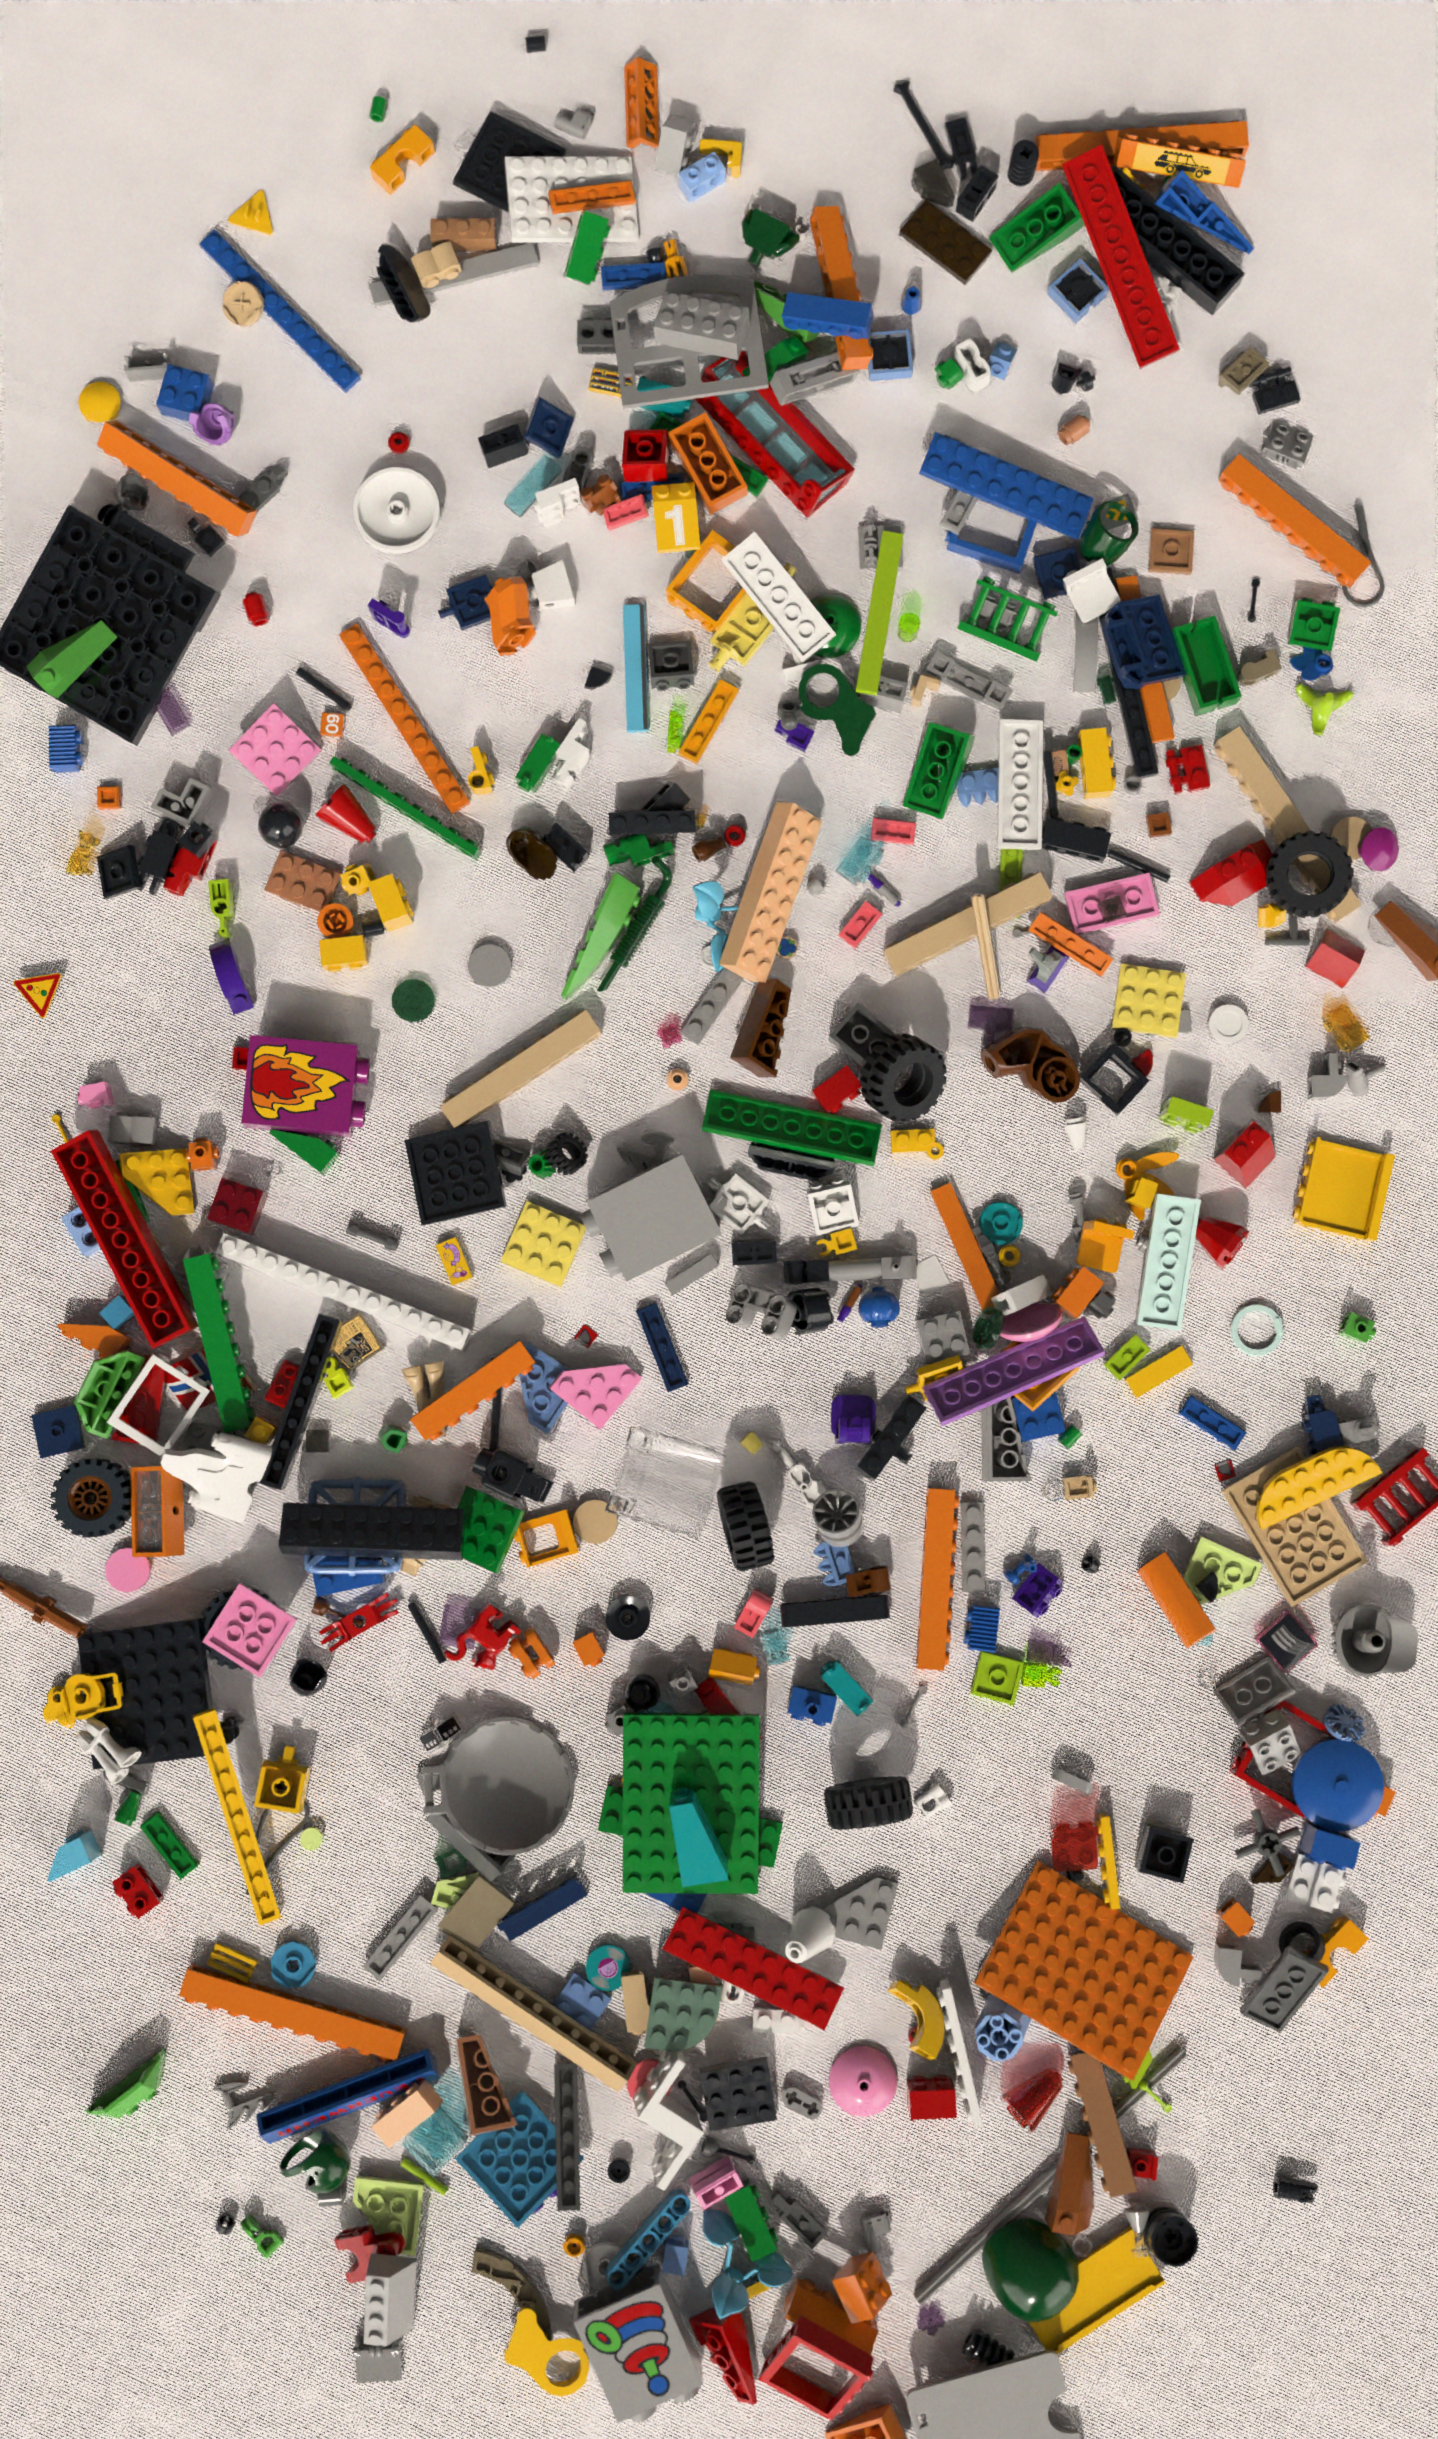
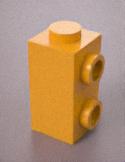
M714 1648L708 1677L752 1686L753 1680L758 1679L760 1666L756 1665L758 1658L746 1652L738 1654L731 1652L727 1648Z

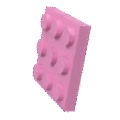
M272 703L228 751L278 797L321 749Z
M239 1583L203 1642L261 1678L298 1618L244 1584Z

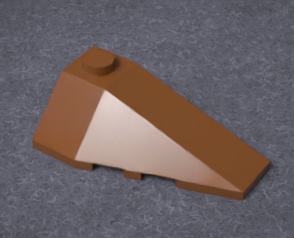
M1389 901L1374 917L1427 981L1438 980V930L1396 903Z
M1066 2131L1044 2219L1052 2232L1075 2235L1089 2228L1094 2208L1088 2135Z

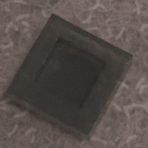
M1119 895L1097 904L1105 924L1127 915Z
M306 1430V1452H329L330 1430Z

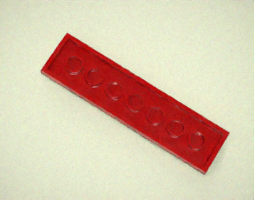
M684 1906L681 1907L662 1946V1950L823 2030L826 2029L844 1990L843 1986Z

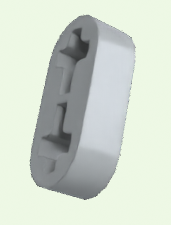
M1055 1766L1051 1775L1055 1780L1090 1795L1094 1786L1093 1783Z
M793 2084L787 2085L783 2089L782 2101L786 2107L808 2119H816L821 2115L822 2103L817 2096ZM795 2091L796 2097L800 2099V2102L796 2099H792L791 2102L788 2101L786 2094H791ZM815 2102L817 2111L812 2110L808 2112V2106L803 2103L811 2105Z

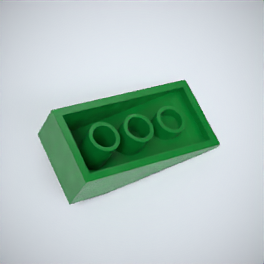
M1059 182L988 238L1011 273L1071 237L1084 227L1085 224L1081 214Z
M929 722L902 806L944 819L969 758L975 736Z

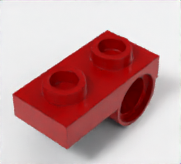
M285 1359L265 1395V1400L286 1409L300 1366Z

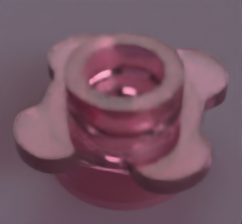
M673 1023L657 1031V1036L661 1038L662 1047L665 1049H669L671 1045L679 1044L682 1041V1036L678 1034L677 1026Z

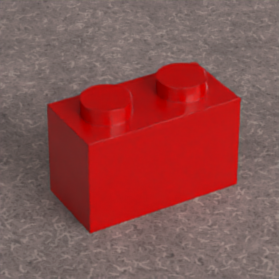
M846 1065L815 1088L811 1094L825 1113L829 1114L832 1112L835 1114L844 1107L842 1103L848 1099L853 1101L861 1094L862 1086H860V1081Z

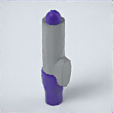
M873 874L869 875L867 879L881 897L884 896L894 906L901 905L900 899L880 879Z

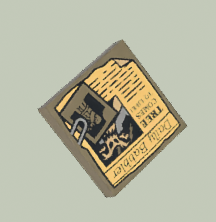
M358 1312L343 1323L333 1352L347 1373H350L385 1349V1347L363 1314Z

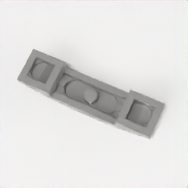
M1074 608L1075 669L1073 671V692L1095 693L1098 621L1096 617L1087 623H1083Z
M937 650L926 668L927 672L956 691L998 709H1003L1013 691L995 680L991 682L955 663L954 659Z

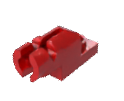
M215 840L201 860L188 850L181 848L169 869L175 877H166L163 888L173 894L184 896L185 891L192 882L190 878L202 881L218 841Z

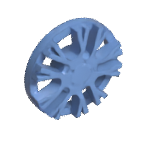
M1344 1704L1331 1705L1324 1713L1323 1721L1327 1730L1335 1738L1355 1743L1362 1738L1366 1728L1362 1724L1364 1720L1361 1719V1716L1356 1715L1357 1711H1353V1708L1351 1710L1345 1708Z

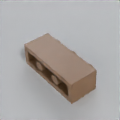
M430 219L432 248L439 244L450 242L454 251H497L495 219Z

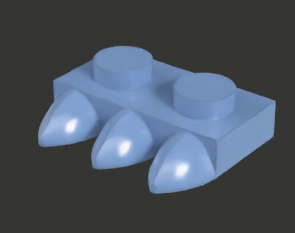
M998 768L962 773L956 788L959 801L964 807L967 808L969 806L972 795L979 805L984 803L986 793L994 803L998 802Z
M822 1542L815 1548L814 1555L820 1557L827 1556L819 1564L818 1569L832 1571L824 1578L823 1584L837 1586L847 1583L846 1574L855 1572L848 1547H835Z

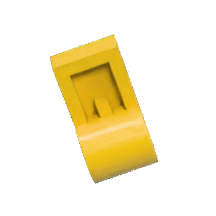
M478 746L472 747L470 751L476 770H473L468 775L469 786L472 792L478 795L493 792L491 785L495 784L491 771L487 772L485 765L488 764L485 751L480 752ZM477 778L484 780L480 786L473 785V782Z

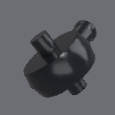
M1078 368L1079 381L1076 382L1077 387L1081 386L1084 392L1092 390L1094 387L1093 381L1096 380L1095 375L1091 376L1089 371H1083L1082 368Z

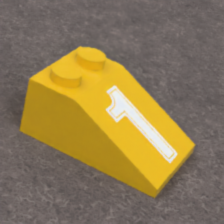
M694 482L651 486L658 553L701 549Z

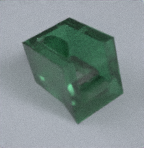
M454 1846L433 1856L442 1879L467 1868L466 1862L468 1860Z

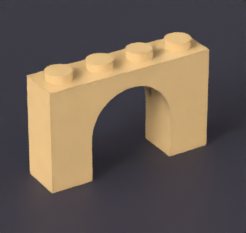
M688 1963L690 1981L714 1984L712 1974ZM643 1969L621 1973L627 2033L632 2032L633 2035L644 2034L647 2030L650 2002L646 1995Z

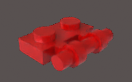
M1202 745L1181 748L1179 750V758L1175 757L1174 750L1166 751L1167 760H1165V763L1170 771L1171 778L1169 782L1170 786H1173L1174 794L1182 793L1181 785L1186 784L1188 792L1210 788ZM1177 766H1182L1184 776H1179Z

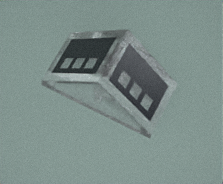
M452 1712L416 1735L426 1754L429 1755L445 1746L466 1730L456 1713Z

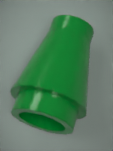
M129 1791L124 1801L114 1813L116 1815L114 1820L131 1827L132 1823L136 1821L142 1795Z

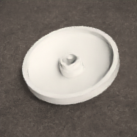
M390 467L375 472L362 483L354 499L353 513L360 534L370 545L388 553H406L421 547L432 537L440 519V504L435 489L423 475L408 468Z

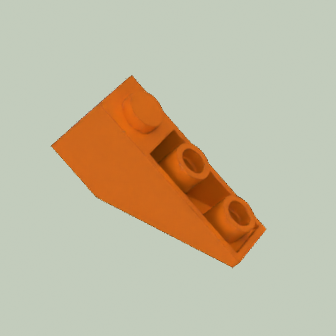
M57 1325L58 1328L62 1329V1335L71 1340L74 1337L81 1341L79 1345L89 1351L95 1349L100 1352L98 1355L100 1358L126 1350L132 1340L128 1335L110 1326Z

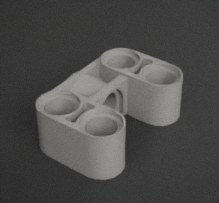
M740 1284L732 1294L725 1316L730 1324L741 1329H747L752 1325L756 1313H763L765 1315L761 1324L762 1332L776 1340H783L789 1334L797 1306L795 1302L782 1295L766 1289Z

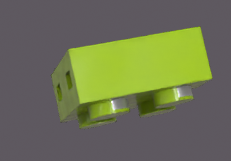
M1171 1096L1163 1103L1159 1119L1164 1120L1163 1123L1172 1127L1180 1125L1185 1127V1131L1197 1134V1132H1201L1209 1127L1214 1110Z

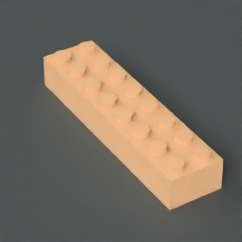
M776 802L719 962V965L748 981L765 983L767 981L823 822L795 803Z

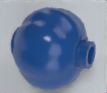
M872 1287V1291L861 1298L858 1310L862 1320L871 1323V1328L889 1327V1322L895 1321L900 1312V1305L897 1297L885 1291V1287Z

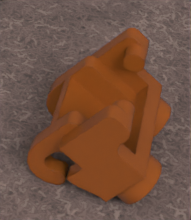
M608 474L601 475L597 479L598 483L592 487H586L580 492L581 503L591 514L595 512L602 516L604 508L612 502L618 504L621 501L618 489Z

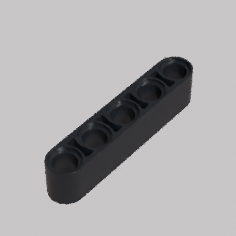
M877 1595L780 1604L781 1627L890 1618L889 1596Z

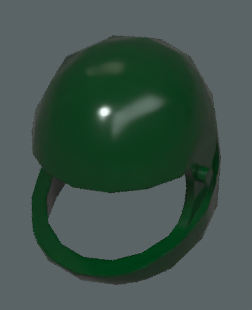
M1105 501L1093 512L1091 521L1086 522V526L1080 536L1079 548L1085 560L1090 562L1103 558L1107 567L1127 552L1130 545L1136 539L1139 530V524L1134 514L1118 502ZM1106 508L1115 509L1125 515L1131 524L1132 532L1130 537L1126 539L1118 538L1106 530L1100 518L1101 510Z
M318 2129L301 2138L287 2151L280 2163V2171L284 2177L296 2176L301 2173L308 2174L305 2189L313 2193L326 2194L334 2191L344 2182L350 2170L351 2156L345 2144L334 2134L324 2129ZM304 2148L314 2149L303 2161L290 2169H286L288 2163L300 2150Z

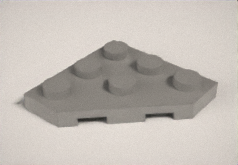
M875 1876L868 1880L867 1883L842 1895L836 1901L823 1906L821 1910L830 1916L829 1920L832 1925H835V1937L881 1950L899 1883Z

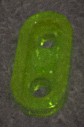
M670 710L667 753L676 754V749L681 748V736H677L678 728H682L683 715H679V710Z

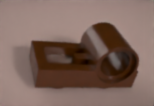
M879 1565L846 1574L849 1597L891 1590L888 1566Z

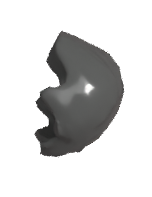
M127 474L120 478L116 490L119 503L127 510L143 511L147 506L146 503L149 501L148 487L144 486L135 474Z

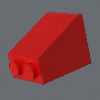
M1253 1121L1242 1127L1213 1160L1246 1189L1276 1155L1271 1136Z

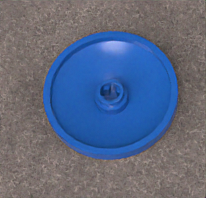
M1332 1738L1311 1745L1301 1754L1293 1769L1291 1788L1296 1805L1308 1820L1326 1830L1343 1832L1364 1825L1375 1815L1382 1802L1384 1780L1379 1764L1365 1748L1351 1741Z

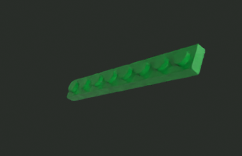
M333 756L329 762L333 770L476 861L481 853L477 848L479 845L469 838L464 840L454 828L449 827L447 829L442 826L440 819L433 815L428 817L423 813L424 810L416 804L411 806L405 802L406 798L398 792L391 793L387 790L388 787L379 780L377 782L369 779L370 775L362 769L355 770L351 767L352 763L341 757V759Z

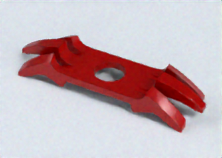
M386 1592L347 1616L329 1624L319 1631L320 1635L335 1627H338V1629L321 1640V1644L323 1645L343 1635V1638L329 1648L330 1652L376 1624L399 1614L396 1609L382 1616L380 1615L381 1612L397 1603V1598L376 1607L375 1604L389 1597V1594ZM356 1615L365 1617L366 1624L363 1627H356L353 1624V1618Z

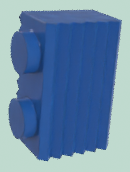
M49 725V768L54 773L80 772V765L84 764L83 753L80 752V744H83L82 731L76 725Z
M972 1603L971 1608H967L966 1621H969V1630L964 1631L963 1643L967 1644V1649L995 1653L1000 1607Z

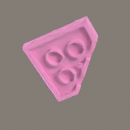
M624 1363L575 1370L569 1369L562 1370L549 1388L601 1430L642 1377Z

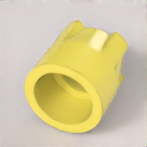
M750 1431L739 1442L752 1455L763 1446L759 1437L753 1431Z

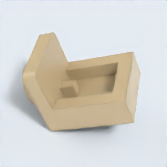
M920 674L918 684L912 685L909 697L913 698L911 705L919 708L925 688L938 691L941 681L937 680V677L926 674L924 676Z
M1091 1475L1062 1478L1065 1500L1094 1498V1493L1097 1492V1484Z

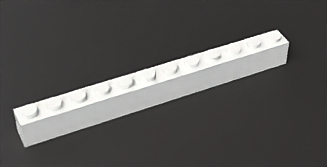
M223 1233L215 1252L218 1255L462 1351H465L472 1334V1330L226 1233Z

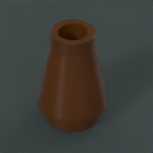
M718 836L697 841L692 846V852L698 862H705L726 846L723 838Z

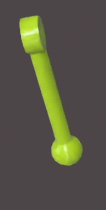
M1140 2082L1139 2087L1141 2090L1149 2093L1162 2106L1165 2113L1171 2112L1172 2106L1168 2102L1165 2103L1148 2087L1147 2082Z

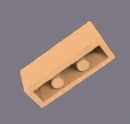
M426 2079L419 2085L414 2083L405 2092L407 2095L404 2097L399 2095L391 2102L389 2109L384 2107L375 2115L377 2120L371 2128L388 2148L432 2115L443 2102L442 2098Z

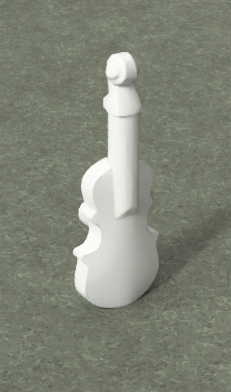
M773 1440L770 1447L777 1452V1455L789 1467L788 1479L794 1483V1486L800 1488V1497L803 1498L805 1503L813 1507L816 1499L822 1493L828 1491V1487L821 1482V1479H814L811 1471L808 1470L805 1464L796 1463L787 1451L780 1446L778 1440Z

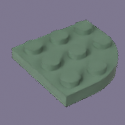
M654 1976L645 2048L681 2051L700 2043L711 2032L716 2023L722 1985Z

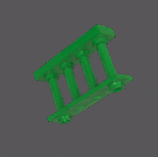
M986 576L983 579L978 578L976 583L982 587L970 617H967L966 621L960 620L957 629L1037 662L1041 653L1037 651L1038 641L1050 614L1057 616L1058 611L1054 610L1056 606L1046 601L1040 604L994 585L996 581ZM991 589L1001 593L1002 596L989 626H986V629L977 626L979 623L977 620ZM1013 598L1022 602L1010 633L1003 637L997 634L999 631L997 628L1009 599ZM1032 606L1042 610L1029 643L1026 642L1023 645L1017 642V636L1029 607Z

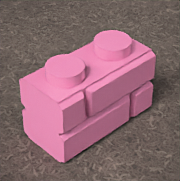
M728 2155L688 2179L703 2210L743 2187L742 2181Z

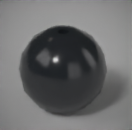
M274 803L267 806L260 814L258 831L263 840L269 845L276 848H287L295 844L302 835L303 820L299 812L291 805Z

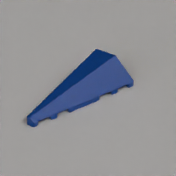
M1176 170L1161 187L1154 202L1155 205L1247 254L1252 252L1254 247L1213 201L1210 202L1183 170Z

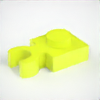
M331 1357V1366L326 1371L328 1376L323 1380L332 1397L337 1399L353 1389L354 1385L345 1368L338 1369V1360L335 1357Z

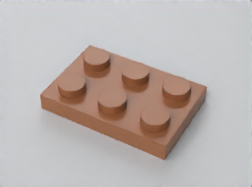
M280 850L264 890L280 898L320 912L326 905L331 904L341 879V873Z

